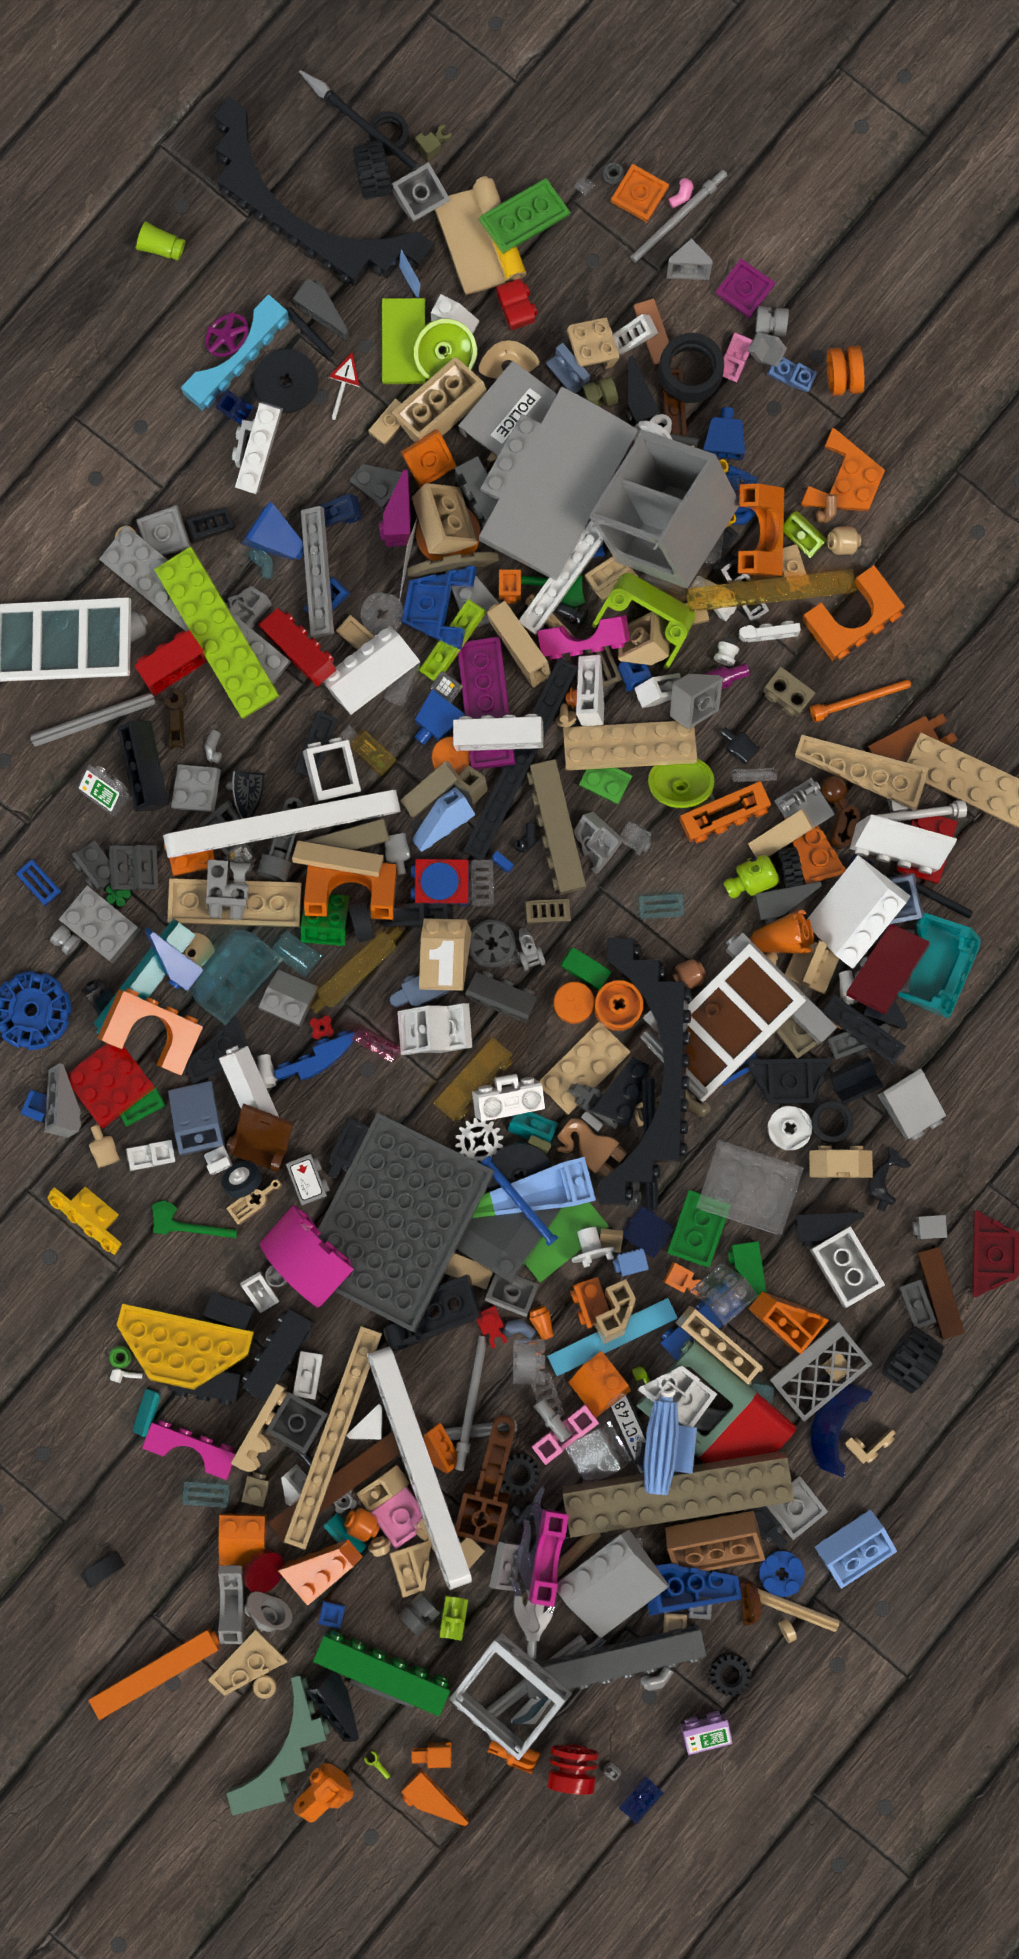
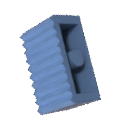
M642 1248L621 1253V1255L617 1254L616 1259L613 1260L615 1272H620L621 1276L649 1270Z

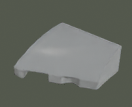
M252 586L243 590L239 595H233L228 598L229 602L226 603L229 610L251 629L272 605L267 595Z
M594 812L584 814L573 831L577 840L582 845L584 855H588L594 865L591 868L594 874L601 871L624 840Z

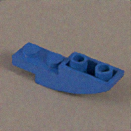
M347 1030L337 1034L338 1038L330 1041L329 1038H325L316 1042L317 1046L313 1047L316 1056L312 1057L311 1054L298 1058L299 1062L292 1065L290 1062L278 1065V1070L274 1071L277 1080L280 1081L299 1074L300 1079L305 1081L325 1071L350 1049L357 1039L355 1032L350 1033Z

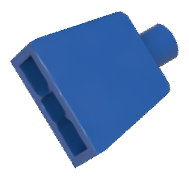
M723 407L721 408L720 418L713 417L711 419L703 450L716 454L717 458L743 460L745 446L742 420L733 419V408Z
M432 689L415 719L416 724L421 729L414 738L422 745H425L431 736L440 741L453 731V720H459V717H463L465 714Z

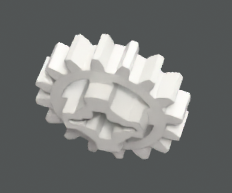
M474 1118L473 1124L466 1121L467 1128L460 1127L459 1130L462 1132V1135H456V1138L460 1140L456 1147L462 1148L459 1153L465 1154L466 1157L476 1162H482L489 1155L492 1158L498 1152L496 1151L497 1148H503V1145L498 1143L499 1140L503 1139V1136H497L500 1128L493 1129V1121L489 1124H486V1121L478 1123L477 1118ZM475 1127H484L481 1132L474 1133L470 1131ZM486 1133L483 1139L485 1145H479L478 1148L476 1147L473 1150L476 1144L474 1138H480ZM490 1133L494 1137V1146L488 1142ZM465 1137L469 1139L471 1143V1147L468 1151L466 1150L464 1144ZM485 1150L488 1152L485 1156H475L478 1151Z

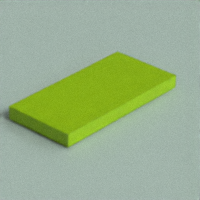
M425 298L382 299V384H425V377L417 369L413 358L415 339L425 326Z

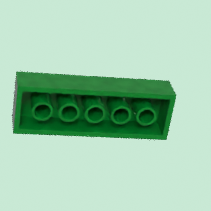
M332 1629L331 1632L326 1631L314 1658V1663L440 1717L451 1690V1684L448 1683L449 1679L439 1674H436L435 1677L427 1674V1669L415 1665L414 1668L406 1665L407 1661L400 1657L394 1656V1659L385 1656L386 1652L374 1647L371 1650L365 1647V1643L355 1638L352 1641L344 1638L345 1634L335 1629Z

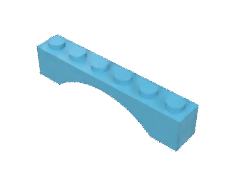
M268 294L254 309L250 333L238 352L217 367L195 372L181 387L183 394L202 411L206 407L212 406L216 396L228 389L230 381L235 376L238 377L242 374L245 365L249 361L257 358L260 353L259 350L264 345L267 346L271 343L274 334L278 330L286 327L289 322L288 311Z

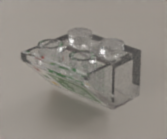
M88 764L77 790L116 818L130 799V795L127 793L128 788L115 777L111 780V776L100 766L96 765L94 768Z

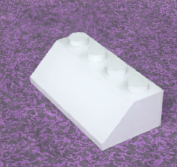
M388 626L335 667L336 671L324 681V684L333 697L352 715L420 661L402 637L391 626Z

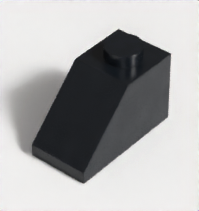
M896 1001L893 1002L886 1015L867 1005L864 1006L862 1015L866 1018L882 1024L887 1023L888 1026L900 1030L907 1028L908 1024Z

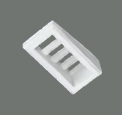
M641 314L612 334L619 356L658 334V331L650 315ZM635 328H637L640 334L639 336L637 335ZM628 332H629V334H630V336H631V338H632V341H630V339H629V337H628V335H627ZM622 336L625 346L622 345L619 337Z

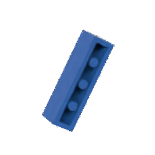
M721 1284L712 1292L714 1296L709 1301L703 1299L695 1308L719 1329L744 1308L746 1304L729 1284L725 1287ZM678 1326L674 1331L672 1328L668 1329L661 1336L663 1340L660 1343L676 1361L681 1356L682 1351H680L682 1345L687 1340L692 1341L694 1338Z

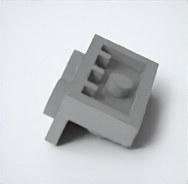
M510 1541L498 1542L489 1587L515 1591L523 1545Z

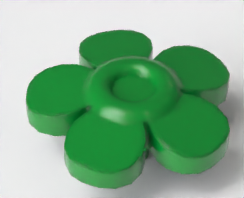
M111 884L106 887V892L111 894L106 897V901L109 904H113L116 900L117 906H124L125 899L131 896L130 890H111Z

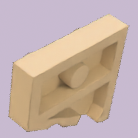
M429 1540L389 1553L402 1597L425 1590L429 1555L432 1543Z

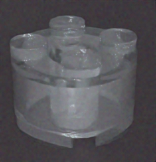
M545 1339L513 1340V1384L545 1385V1371H541V1369H545V1355H541V1353H545Z

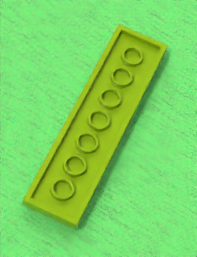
M190 546L154 569L189 630L205 652L206 659L241 718L245 719L280 697L194 549Z

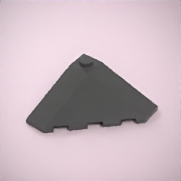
M552 1208L536 1210L534 1212L546 1227L549 1228L560 1212V1209ZM523 1212L477 1217L471 1219L457 1250L512 1285L543 1236Z

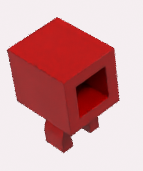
M493 1306L481 1311L482 1318L478 1319L477 1322L483 1335L489 1333L492 1349L496 1347L494 1343L496 1337H501L503 1343L508 1342L506 1336L499 1331V1328L504 1327L496 1307Z

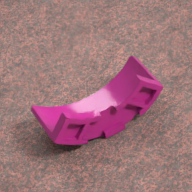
M293 1205L260 1242V1247L272 1266L298 1293L314 1306L321 1307L354 1269L349 1258L329 1241L324 1243L319 1238L321 1232L315 1226L311 1217Z

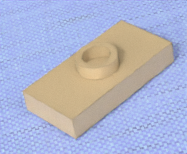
M396 398L368 430V433L384 446L402 427L391 413L402 404Z
M797 544L783 548V577L788 592L806 588L810 585Z

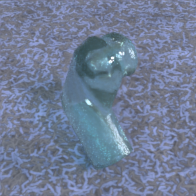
M253 550L250 558L262 568V579H273L272 558L262 550Z

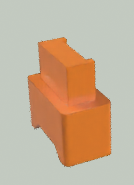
M428 1742V1746L425 1748H413L412 1763H428V1768H450L452 1763L451 1742Z

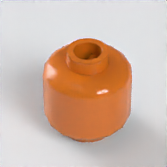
M358 1508L355 1511L351 1510L344 1523L347 1534L363 1542L371 1537L374 1538L379 1531L377 1516L362 1508Z

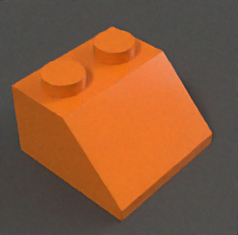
M602 1351L587 1361L568 1382L595 1418L631 1392L629 1385Z

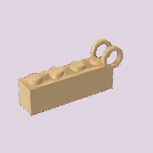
M689 1306L676 1321L677 1325L749 1386L752 1384L751 1380L756 1374L763 1371L762 1366L695 1308Z

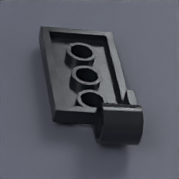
M470 1275L461 1276L437 1287L415 1332L397 1323L383 1328L387 1347H390L392 1352L399 1351L481 1319L482 1314ZM457 1298L459 1306L457 1309L452 1310L450 1306L451 1301ZM434 1306H438L440 1310L436 1318H433L431 1315V1310Z

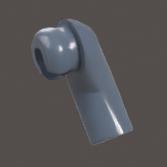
M522 1319L507 1321L502 1328V1333L507 1337L521 1332L531 1339L536 1332L533 1327Z

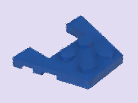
M468 566L466 567L467 569L459 571L455 569L438 576L435 574L410 580L401 622L452 647L462 649L465 630L457 627H445L444 624L451 587H473L476 567Z

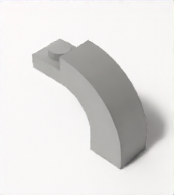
M219 1566L220 1618L218 1633L220 1644L243 1643L245 1585L242 1578V1566Z

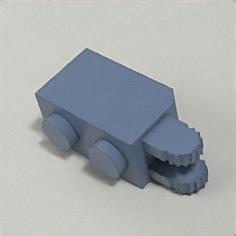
M413 974L404 979L405 983L401 984L402 990L391 995L390 1003L394 1008L408 1003L412 1007L418 1008L453 990L419 989V976L416 977Z

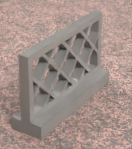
M836 1322L807 1346L802 1354L794 1357L768 1380L804 1422L868 1369L872 1363L846 1333L841 1324ZM842 1336L849 1343L848 1352L835 1351L836 1341ZM832 1345V1351H828L827 1349ZM851 1346L857 1353H851ZM823 1352L832 1353L831 1367L818 1366L819 1355ZM835 1354L848 1355L847 1368L834 1367ZM851 1355L860 1356L866 1364L860 1369H850ZM813 1360H815V1365H809ZM805 1367L815 1368L814 1381L801 1380V1372ZM818 1368L831 1369L829 1383L817 1382ZM834 1370L846 1371V1380L842 1384L833 1383ZM849 1371L855 1372L849 1377ZM798 1374V1380L792 1379L795 1375ZM788 1381L798 1382L797 1395H787L782 1386ZM801 1382L813 1384L812 1397L799 1396ZM816 1384L829 1385V1394L825 1398L815 1397ZM832 1386H838L835 1390L832 1391ZM791 1398H796V1404L792 1401ZM799 1398L812 1400L811 1410L805 1415L798 1408ZM815 1400H821V1401L815 1406Z

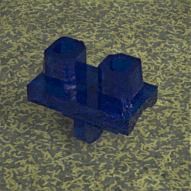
M646 1776L621 1804L619 1809L637 1824L664 1792Z

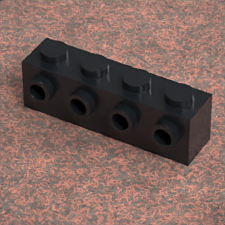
M129 721L117 727L135 812L156 811L169 805L151 721Z

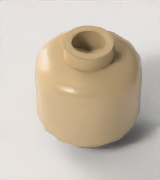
M852 526L835 527L828 534V548L835 555L854 554L861 545V536Z

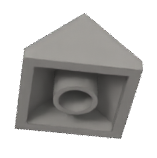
M691 238L669 258L667 279L709 280L712 259Z
M495 1275L485 1301L527 1317L539 1284L517 1276L511 1285Z

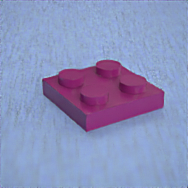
M740 259L717 289L715 295L750 319L758 309V306L762 304L774 288L775 282L743 259Z

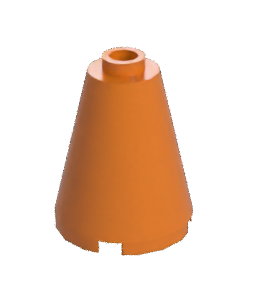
M801 909L755 930L750 940L763 953L806 954L813 951L810 948V944H814V934L810 919L805 920L803 915L806 912Z

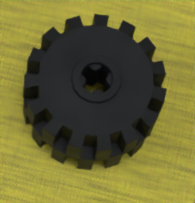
M914 1326L896 1344L884 1364L882 1374L911 1394L918 1390L932 1374L943 1354L944 1346L917 1326Z

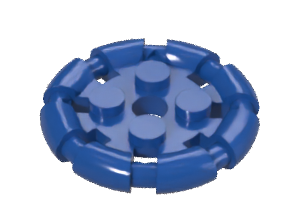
M36 971L21 972L14 975V978L10 981H5L0 987L1 1037L14 1047H26L28 1050L42 1049L50 1046L49 1043L55 1039L58 1040L68 1028L70 1023L68 1022L69 1013L72 1012L68 992H64L62 989V984L53 976L47 973L37 974ZM34 982L40 983L39 989L32 988ZM20 985L22 991L15 994L13 989ZM51 992H54L57 996L54 1000L48 996ZM4 1002H10L9 1010L3 1009ZM30 1004H35L37 1007V1013L34 1016L26 1014V1007ZM54 1010L60 1011L59 1019H53ZM10 1020H12V1022L15 1025L11 1029H9L6 1025L7 1022ZM48 1027L51 1032L43 1036L41 1030H45ZM23 1031L30 1032L29 1039L23 1038Z

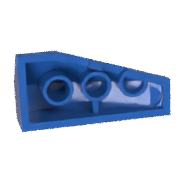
M671 1563L656 1566L670 1587L647 1604L651 1616L741 1600L742 1595L738 1576L698 1570V1568H688ZM699 1597H707L711 1599L701 1601Z

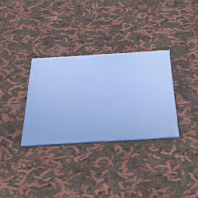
M401 249L399 267L415 297L419 298L421 284Z

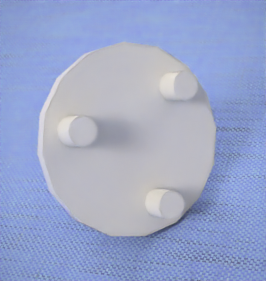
M596 1227L586 1228L577 1232L583 1254L573 1257V1263L583 1262V1266L586 1268L590 1266L593 1259L606 1256L607 1260L614 1259L613 1252H615V1248L601 1247Z

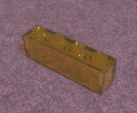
M492 1037L435 1100L434 1105L453 1122L456 1119L460 1121L468 1113L466 1109L471 1102L473 1103L472 1091L479 1090L480 1086H492L494 1078H496L495 1075L501 1069L505 1071L512 1064L513 1061L510 1059L513 1054Z

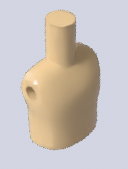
M99 1125L91 1127L95 1140L89 1144L98 1168L119 1161L120 1158L117 1154L113 1138L111 1136H103Z

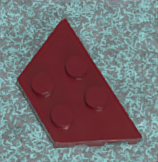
M973 1211L972 1297H978L1019 1278V1233L979 1211Z

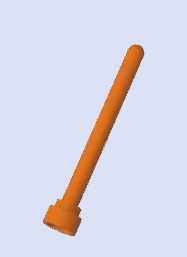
M904 680L826 706L819 703L810 706L811 716L815 723L822 721L830 713L907 689L911 686V682Z

